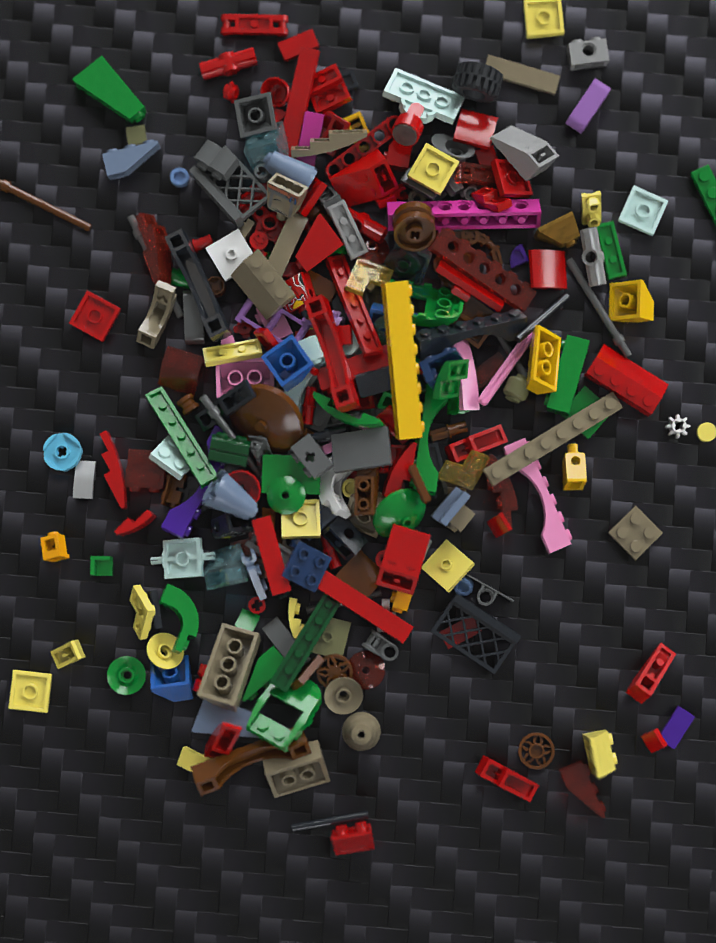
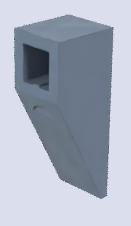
M146 140L141 145L130 144L125 146L124 149L117 150L114 148L103 153L102 156L108 178L113 180L129 176L160 149L158 140Z

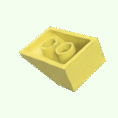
M600 730L582 734L590 773L597 778H601L614 771L617 758L616 754L612 753L611 745H613L611 733L608 734L607 730Z

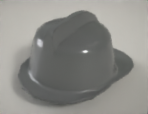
M435 134L431 138L433 146L458 160V165H465L466 160L475 154L474 146L455 142L453 137L449 135Z

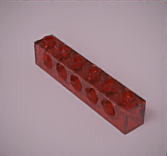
M449 228L438 230L434 242L427 248L429 251L505 301L512 308L520 309L522 312L527 309L537 293L531 288L530 283L517 279L518 276L514 272L509 270L507 272L498 261L488 259L485 252L472 248L469 241L456 237V233ZM449 242L455 245L454 252L449 251ZM465 253L470 255V263L464 261ZM480 264H484L486 266L485 274L480 272ZM496 275H500L502 278L500 285L495 282ZM512 285L517 288L516 295H513L510 291Z

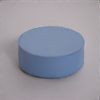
M181 167L172 170L170 180L174 186L181 188L189 182L190 177L187 170Z
M464 576L454 587V590L462 596H467L472 592L474 583L471 578Z

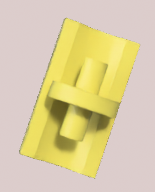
M600 191L592 194H581L583 225L588 224V227L600 225Z

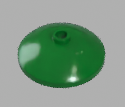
M397 490L379 503L375 510V515H373V526L377 533L385 538L390 537L393 524L414 530L424 517L426 504L422 503L416 490Z

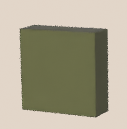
M145 125L126 128L128 145H141L147 140Z

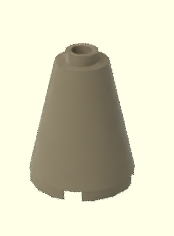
M366 712L351 714L345 720L342 728V735L346 744L358 751H365L374 747L379 741L381 728L377 719ZM359 731L365 732L364 737H359L357 734Z

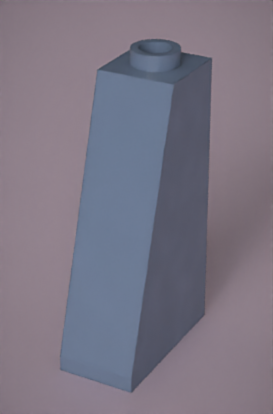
M203 700L191 730L195 733L212 734L220 723L225 722L242 727L239 736L259 738L246 730V725L253 711L238 706L237 712L217 707L206 700Z

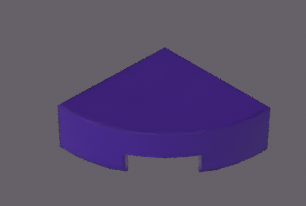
M519 244L510 256L511 269L529 262L522 244Z

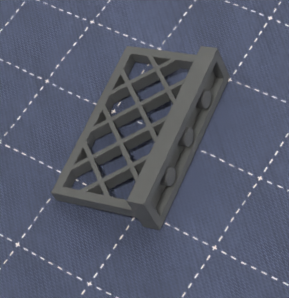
M226 145L222 147V149L231 152ZM240 160V165L238 166L241 168L240 175H231L228 181H226V187H218L216 185V178L211 174H206L196 166L189 169L195 182L238 229L245 225L243 221L267 203L266 188ZM230 179H240L239 187H229ZM243 180H252V188L242 187ZM228 191L238 192L237 199H229ZM241 192H251V199L241 200ZM255 192H263L265 194V197L261 200H254ZM240 204H250L249 210L242 214L239 210Z

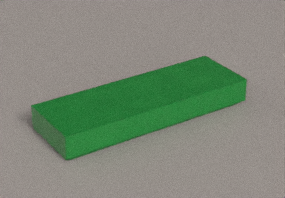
M614 221L601 223L597 226L600 247L605 256L603 264L607 279L609 281L626 277L627 272Z

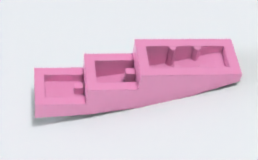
M464 339L450 347H455L464 359H469L468 379L460 380L459 409L480 410L479 402L477 401L479 391L473 355L469 342Z

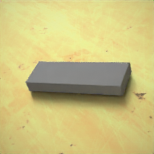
M343 199L327 207V211L350 259H355L369 252L345 200Z

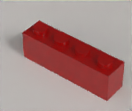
M387 344L382 346V354L364 357L363 353L347 358L355 388L357 385L354 375L389 366ZM327 366L319 368L317 378L324 396L332 397Z

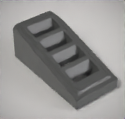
M326 181L324 183L328 186L318 199V202L329 215L327 207L342 199Z

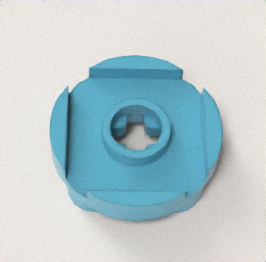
M68 433L50 436L43 446L45 462L57 471L67 472L73 469L79 463L83 454L80 442ZM66 447V455L59 457L60 452L58 450Z

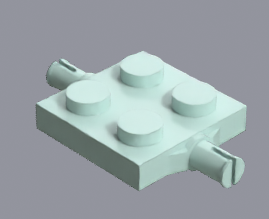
M200 537L183 540H163L162 556L151 557V560H153L151 565L162 564L165 579L203 577L204 560H215V552L204 553L202 538Z

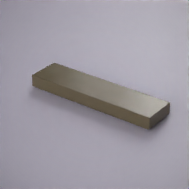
M488 55L486 64L500 71L503 74L504 81L555 95L560 80L559 75Z

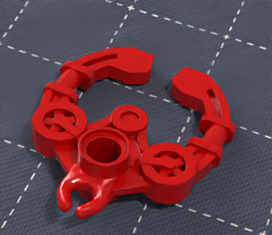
M262 206L260 208L263 211L262 216H257L256 212L252 214L257 224L255 233L249 239V246L253 252L259 249L267 257L268 254L264 250L268 245V241L276 244L286 221L278 220L276 217L277 212H270L265 206ZM309 220L307 221V224H306V226H305V228H304V230H305L307 233L309 232L310 228L312 227V226L309 224V223H310ZM271 221L274 227L268 228L264 222ZM290 262L282 278H291L301 270L295 262Z

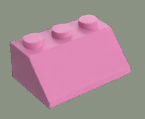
M262 358L216 365V398L218 399L244 380H248L250 385L265 384L275 387V376Z

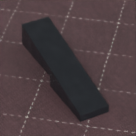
M244 380L219 397L213 405L219 408L221 411L220 415L226 420L257 396L248 380ZM207 408L195 415L203 432L213 430L215 425L218 426L215 419H211L208 415Z

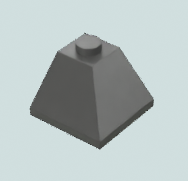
M271 92L234 100L240 138L277 130Z

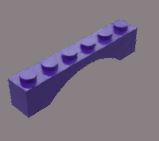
M216 425L207 440L208 453L212 434H216L217 432H223L222 429ZM209 460L216 473H219L220 469H224L227 463ZM209 484L203 488L200 486L187 501L170 509L161 526L162 530L182 540L185 536L188 537L193 529V526H191L193 520H197L202 512V509H200L204 501L202 498Z

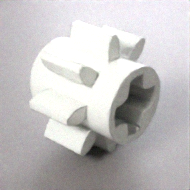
M677 414L675 420L672 417L668 418L669 422H671L665 426V428L670 430L668 435L676 434V439L680 437V433L684 436L687 435L685 429L690 427L685 422L687 417L681 419L680 415ZM680 423V429L675 430L676 424Z

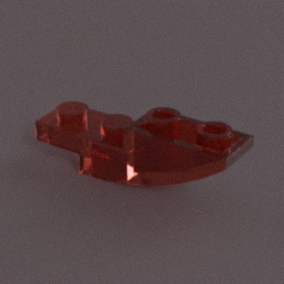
M140 212L135 217L147 247L142 253L151 278L155 285L158 280L171 285L172 260L170 248L165 240V236H167L165 226L158 225L154 215Z
M489 454L488 459H485V468L498 461L493 454ZM508 477L494 486L491 485L487 478V488L491 490L492 494L499 493L500 497H496L497 508H501V513L504 514L512 528L511 511H517L518 506L510 478Z

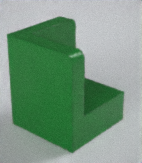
M91 556L90 575L113 576V557Z

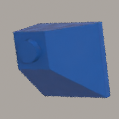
M293 334L261 356L286 392L301 383L314 366Z
M188 655L184 656L182 662L173 669H161L150 661L151 692L173 702L193 699V682Z

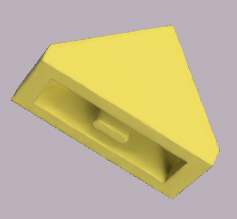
M79 640L70 641L51 651L57 669L86 657Z

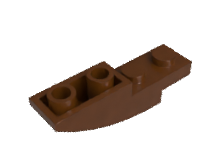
M380 467L357 470V477H355V516L375 515Z

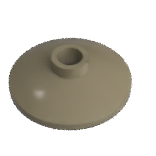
M340 677L328 684L324 692V699L327 707L334 713L349 714L361 705L363 692L361 686L355 680L348 677ZM346 691L347 693L346 695L341 696L340 692Z

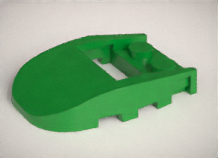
M408 281V284L412 287V296L410 297L426 301L425 312L411 316L412 324H415V326L438 327L440 325H450L461 316L464 301L452 294L451 289L445 287L440 289L432 288L430 283H424V286L413 285L414 281Z
M308 679L297 690L289 687L285 693L270 684L259 697L246 725V730L287 752L288 745L293 740L297 741L307 726L309 727L313 722V717L316 711H318L322 700L319 687ZM271 695L303 713L292 731L260 714L259 711Z

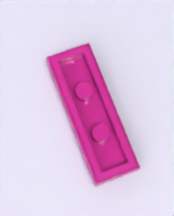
M305 111L299 146H310V138H320L324 114ZM317 155L297 157L296 159L315 167Z

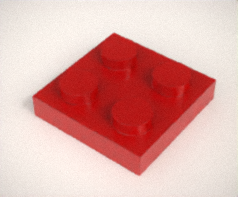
M494 159L490 162L500 197L530 198L533 195L530 181L526 182L507 159Z
M87 290L69 324L104 342L121 308Z

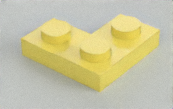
M134 585L130 596V602L136 611L133 629L139 639L143 640L147 639L148 633L151 630L155 607L149 601L147 593L144 592L141 585Z

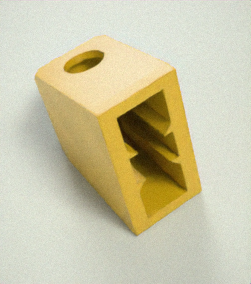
M568 444V453H565L562 461L563 490H583L587 482L585 453H579V444Z

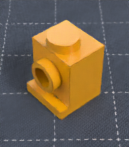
M49 532L47 536L40 538L43 560L56 562L70 558L69 554H67L65 535L59 534V532Z
M393 591L390 602L393 603L391 611L401 614L403 610L407 611L412 595Z

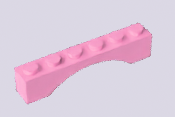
M523 438L503 447L505 456L530 441H526ZM537 459L519 471L530 480L540 496L544 513L541 538L549 554L570 545L572 536L569 529L565 530L563 522H565L561 511L557 512L556 499L553 493L549 494L547 489L549 483L545 476L542 477L539 471L542 468Z

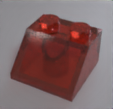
M167 346L161 364L158 385L186 394L192 393L195 396L205 366L204 357Z

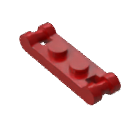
M221 15V22H223L221 35L288 36V29L286 28L288 23L287 15ZM235 22V27H230V23ZM273 23H279V27H273Z

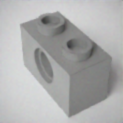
M593 37L588 41L576 39L568 43L566 50L569 71L607 66L609 55L606 38ZM589 50L592 55L586 56L583 51Z

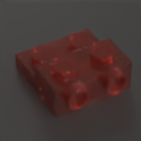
M128 449L125 487L129 488V491L141 492V488L148 489V492L160 493V489L165 490L166 470L149 459L153 450Z

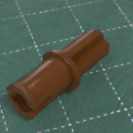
M463 420L451 425L445 424V427L429 431V437L434 442L448 437L451 439L454 435L466 433L468 429L463 427L467 426L466 422Z

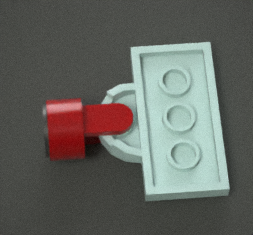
M395 68L382 95L400 103L399 110L401 114L397 117L391 129V134L394 140L403 146L415 145L423 132V124L431 122L434 118L453 125L465 97L460 96L456 92Z

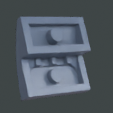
M457 486L454 487L432 513L431 517L442 525L447 526L470 498V495L460 490Z

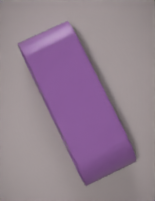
M595 78L565 124L581 134L607 97L611 88Z

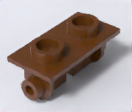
M170 473L167 474V484L161 495L162 505L172 508L180 505L183 492L177 491V488H185L188 477L186 474L180 481Z

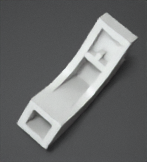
M332 454V455L330 456V458H329V460L332 462V464H333V454ZM332 467L320 476L319 498L322 505L330 508L334 515L347 519L351 512L342 496V484L354 471L336 474L334 473V467Z

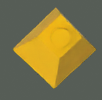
M643 280L610 283L609 318L611 321L647 322L654 320V301Z

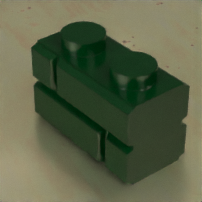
M223 432L212 434L207 460L246 467L251 441H247V438L243 436L231 438Z

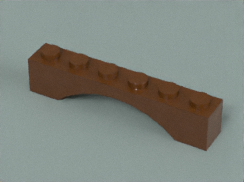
M303 731L297 741L293 740L288 745L287 752L261 739L231 751L229 755H219L191 766V770L202 796L220 789L225 781L234 773L252 763L273 758L295 760L311 754V750Z

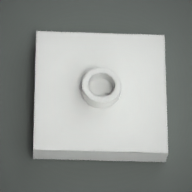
M239 229L206 247L208 254L225 282L232 278L231 274L253 253Z

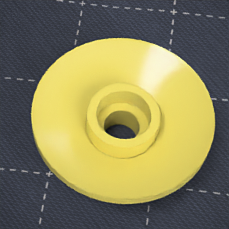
M158 633L148 641L146 648L148 658L155 666L161 669H173L183 660L184 650L180 654L172 652L177 639L174 635Z

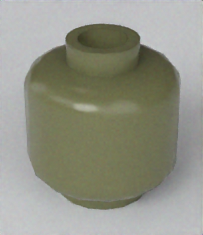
M521 374L508 377L503 389L507 400L518 404L520 401L526 400L530 391L526 389L527 377Z

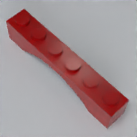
M322 294L305 300L304 303L309 319L318 337L326 361L331 393L336 409L344 413L361 407L329 300Z

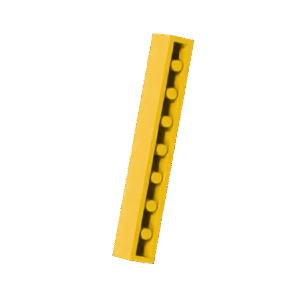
M408 281L381 283L395 438L399 440L422 437V432L425 431V427L420 415L423 412L422 402H419L421 385L420 382H417L419 365L415 361V355H417L418 351L413 336L416 334L415 324H412L411 317L414 315L413 304H410L412 287L408 284Z

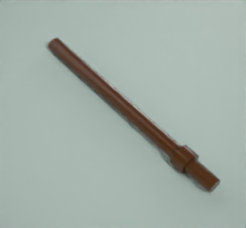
M0 179V190L6 193L10 192L86 231H90L91 224L13 186L11 182L5 179Z

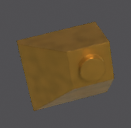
M572 211L537 228L534 235L535 240L559 248L564 246L567 248L577 244L576 240L580 237Z

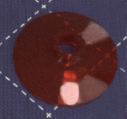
M361 234L369 252L355 258V260L366 267L380 266L385 262L386 256L389 253L387 242L384 239L380 244Z
M360 651L350 658L349 661L353 668L352 679L358 682L362 689H372L381 683L385 675V665L379 655L371 651ZM366 666L370 669L368 674L362 672L363 667ZM348 668V669H347V676L349 677L350 672H349V668Z

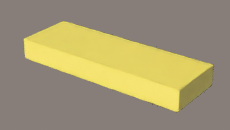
M258 339L202 348L206 367L260 358L263 355Z

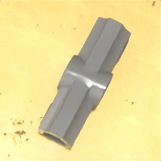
M597 227L580 230L583 247L582 261L586 264L589 287L607 284L603 265L605 256L600 247ZM593 252L596 255L594 262L591 261V254Z

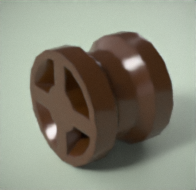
M192 393L176 402L177 406L183 410L182 414L184 416L193 413L200 407L194 401Z

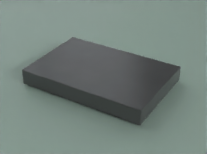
M388 426L331 435L334 473L336 474L392 465Z

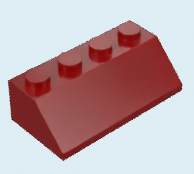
M603 344L584 374V377L606 391L614 392L617 398L646 416H650L654 412L669 385Z

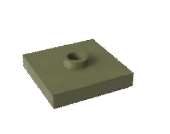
M332 618L311 652L324 656L329 654L343 655L351 622Z

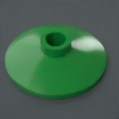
M278 477L268 487L267 501L270 507L277 513L284 515L293 514L305 502L306 493L304 486L294 477ZM285 491L289 493L287 499L282 497V493Z
M122 656L114 660L109 666L107 680L115 692L122 695H130L142 688L146 680V671L138 659L132 656ZM126 671L131 673V677L129 679H126L124 677V673Z

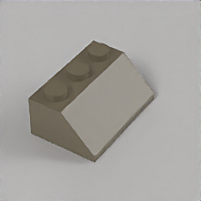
M259 249L248 256L231 274V277L266 320L296 297L295 293Z
M318 740L308 742L311 754L298 759L273 758L263 760L265 774L274 798L330 782Z

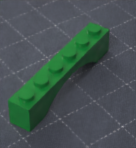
M424 383L426 389L422 390L425 400L422 402L423 415L421 421L424 422L425 431L422 432V437L415 439L418 452L417 457L414 458V464L417 466L428 494L435 496L439 473L434 467L429 454L428 432L436 415L447 404L448 398L433 399L434 391L427 383ZM411 478L409 487H413V490L417 491Z

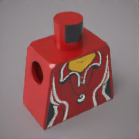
M299 272L285 281L296 297L285 305L284 308L290 314L300 313L302 318L309 319L304 301L316 297L309 273Z

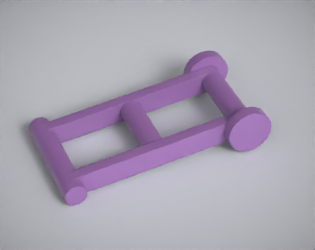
M248 298L234 320L240 324L244 321L255 329L262 328L245 317L253 305L252 301ZM284 309L274 314L265 327L272 332L283 314L302 326L295 336L297 341L304 338L310 327L313 328L311 321L303 317L300 320ZM273 335L278 343L283 341L275 335Z

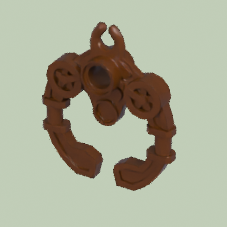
M463 229L458 232L437 230L442 231L443 236L442 238L435 237L434 242L438 245L437 257L432 262L434 272H436L437 265L441 260L452 266V262L462 266L469 265L472 257L467 246H472L477 242L481 247L485 245L490 250L488 254L492 257L493 263L487 268V277L496 280L502 273L503 263L499 251L500 246L498 244L495 245L490 240L491 237L489 235L487 236L477 229ZM446 241H452L455 248L453 250L448 249ZM437 273L442 282L441 284L451 289L453 283ZM477 281V282H476V283H478L479 285H481L482 287H484V288L486 289V287H485V285L483 284V282H481V281Z

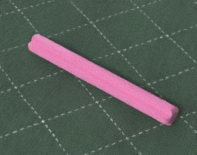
M532 333L516 344L477 399L481 405L485 406L489 403L531 343Z

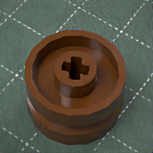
M410 201L400 205L395 210L392 220L394 240L398 246L404 250L414 252L426 249L434 242L436 237L434 213L428 205L418 201Z

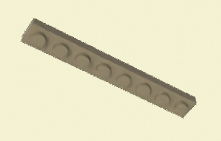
M611 392L486 467L483 471L491 485L494 486L623 407L614 392Z

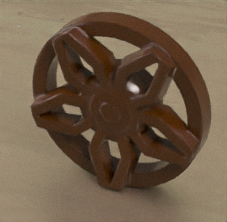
M329 654L323 657V662L327 660L328 667H321V663L316 671L317 678L324 687L328 686L330 679L334 680L341 676L347 677L342 672H345L348 668L350 672L348 678L352 679L353 675L350 661L340 654ZM335 658H339L344 662H340L339 664H337ZM321 676L327 677L326 682L322 679Z
M538 732L527 734L519 743V758L524 765L531 769L545 768L554 758V744L545 734ZM534 736L533 744L530 741H526V739ZM539 736L540 742L536 743V739ZM542 737H544V738L549 742L550 745H548V744L542 745V743H543V738H542ZM523 743L529 744V748H526ZM545 747L551 748L548 751H544ZM522 748L525 751H528V753H526L524 757L522 756L521 752ZM551 753L550 758L546 762L544 754ZM530 755L531 759L525 761L527 756ZM541 757H542V760H543V764H541V763L538 761V759L541 758ZM535 759L539 766H533L528 763L533 762Z

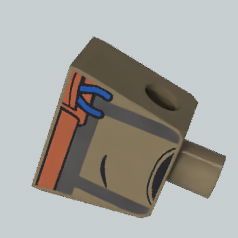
M276 172L267 182V206L269 209L277 212L276 217L278 220L286 221L287 218H292L298 212L309 187Z

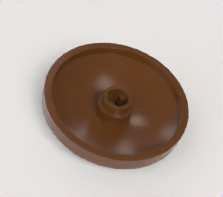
M252 384L251 387L257 397L230 416L234 430L239 436L246 437L247 441H250L249 435L267 438L273 454L289 451L290 447L299 441L303 433V418L299 408L283 391L270 385Z

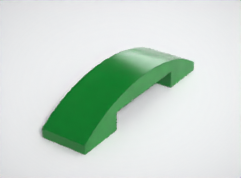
M315 391L312 394L324 410L349 426L371 429L386 425L380 419L363 413L360 419L334 409L335 402L331 398Z

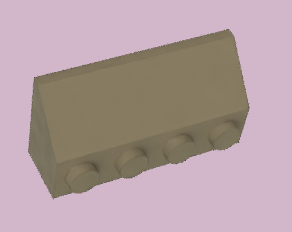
M222 623L197 693L198 697L217 707L237 712L261 642L259 633Z

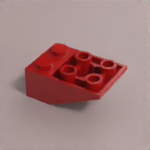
M378 149L329 177L334 190L340 195L342 200H345L348 207L384 198L400 188L387 159Z
M393 524L376 584L413 595L431 535Z
M359 821L351 827H347V824L335 826L336 829L332 830L331 839L336 856L374 849L371 823L366 824V821Z

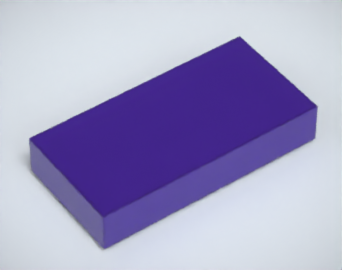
M680 706L676 707L661 731L668 746L673 749L676 748L695 716Z

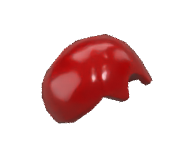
M271 77L262 83L260 94L271 92L273 107H282L289 101L290 87L284 80L278 77Z

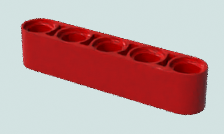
M398 116L386 118L369 131L367 137L353 143L328 162L324 168L325 175L327 177L332 176L329 173L331 165H336L339 172L375 151L391 139L392 134L389 123L392 119H397ZM377 130L383 132V139L381 141H377L374 137ZM361 142L368 144V150L365 153L359 149ZM347 153L353 156L351 164H346L344 161V156Z

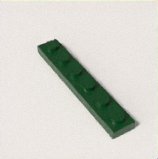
M325 593L323 594L269 683L285 693L288 691L340 606L339 602Z

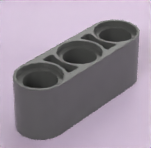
M183 290L185 344H205V326L191 290Z
M276 616L262 630L283 657H285L296 639ZM309 656L302 667L311 661Z

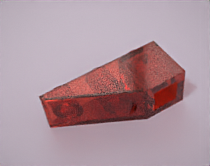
M581 761L559 769L566 788L600 817L605 818L603 812L606 811L602 800L598 801L596 794L599 792L595 783L590 782L588 776L591 773L587 764L583 765Z

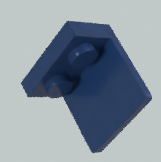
M455 347L446 348L442 353L428 356L424 361L419 362L425 380L433 391L439 372L445 362L464 359Z
M292 539L289 546L294 548L282 572V577L312 592H316L332 557L301 541Z

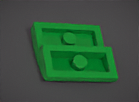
M469 359L445 362L435 383L433 399L440 400L459 397L460 380L468 379Z

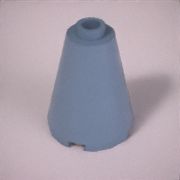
M275 150L272 153L268 152L263 159L265 169L272 176L277 172L307 187L310 186L317 174V168Z
M221 470L216 475L218 479L215 482L211 481L202 498L204 500L202 504L244 519L253 518L258 511L257 502L227 472Z

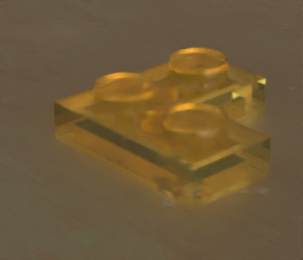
M358 257L346 283L345 290L363 296L369 282L381 287V283L390 282L394 270Z
M471 450L463 465L446 460L438 477L440 480L473 490L490 458L486 454Z

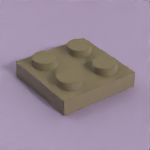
M634 506L608 534L636 560L663 532L637 506Z

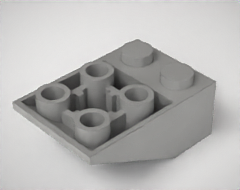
M512 125L490 137L495 147L502 152L507 161L513 165L526 182L545 171L559 157L547 141Z

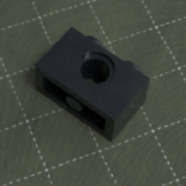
M341 516L334 519L321 532V535L346 561L356 555L368 542L363 533L348 518L345 519Z

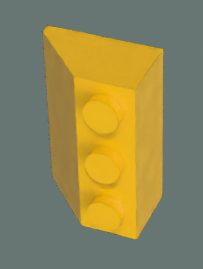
M535 325L531 335L528 376L526 380V389L537 395L556 392L561 337L540 325Z

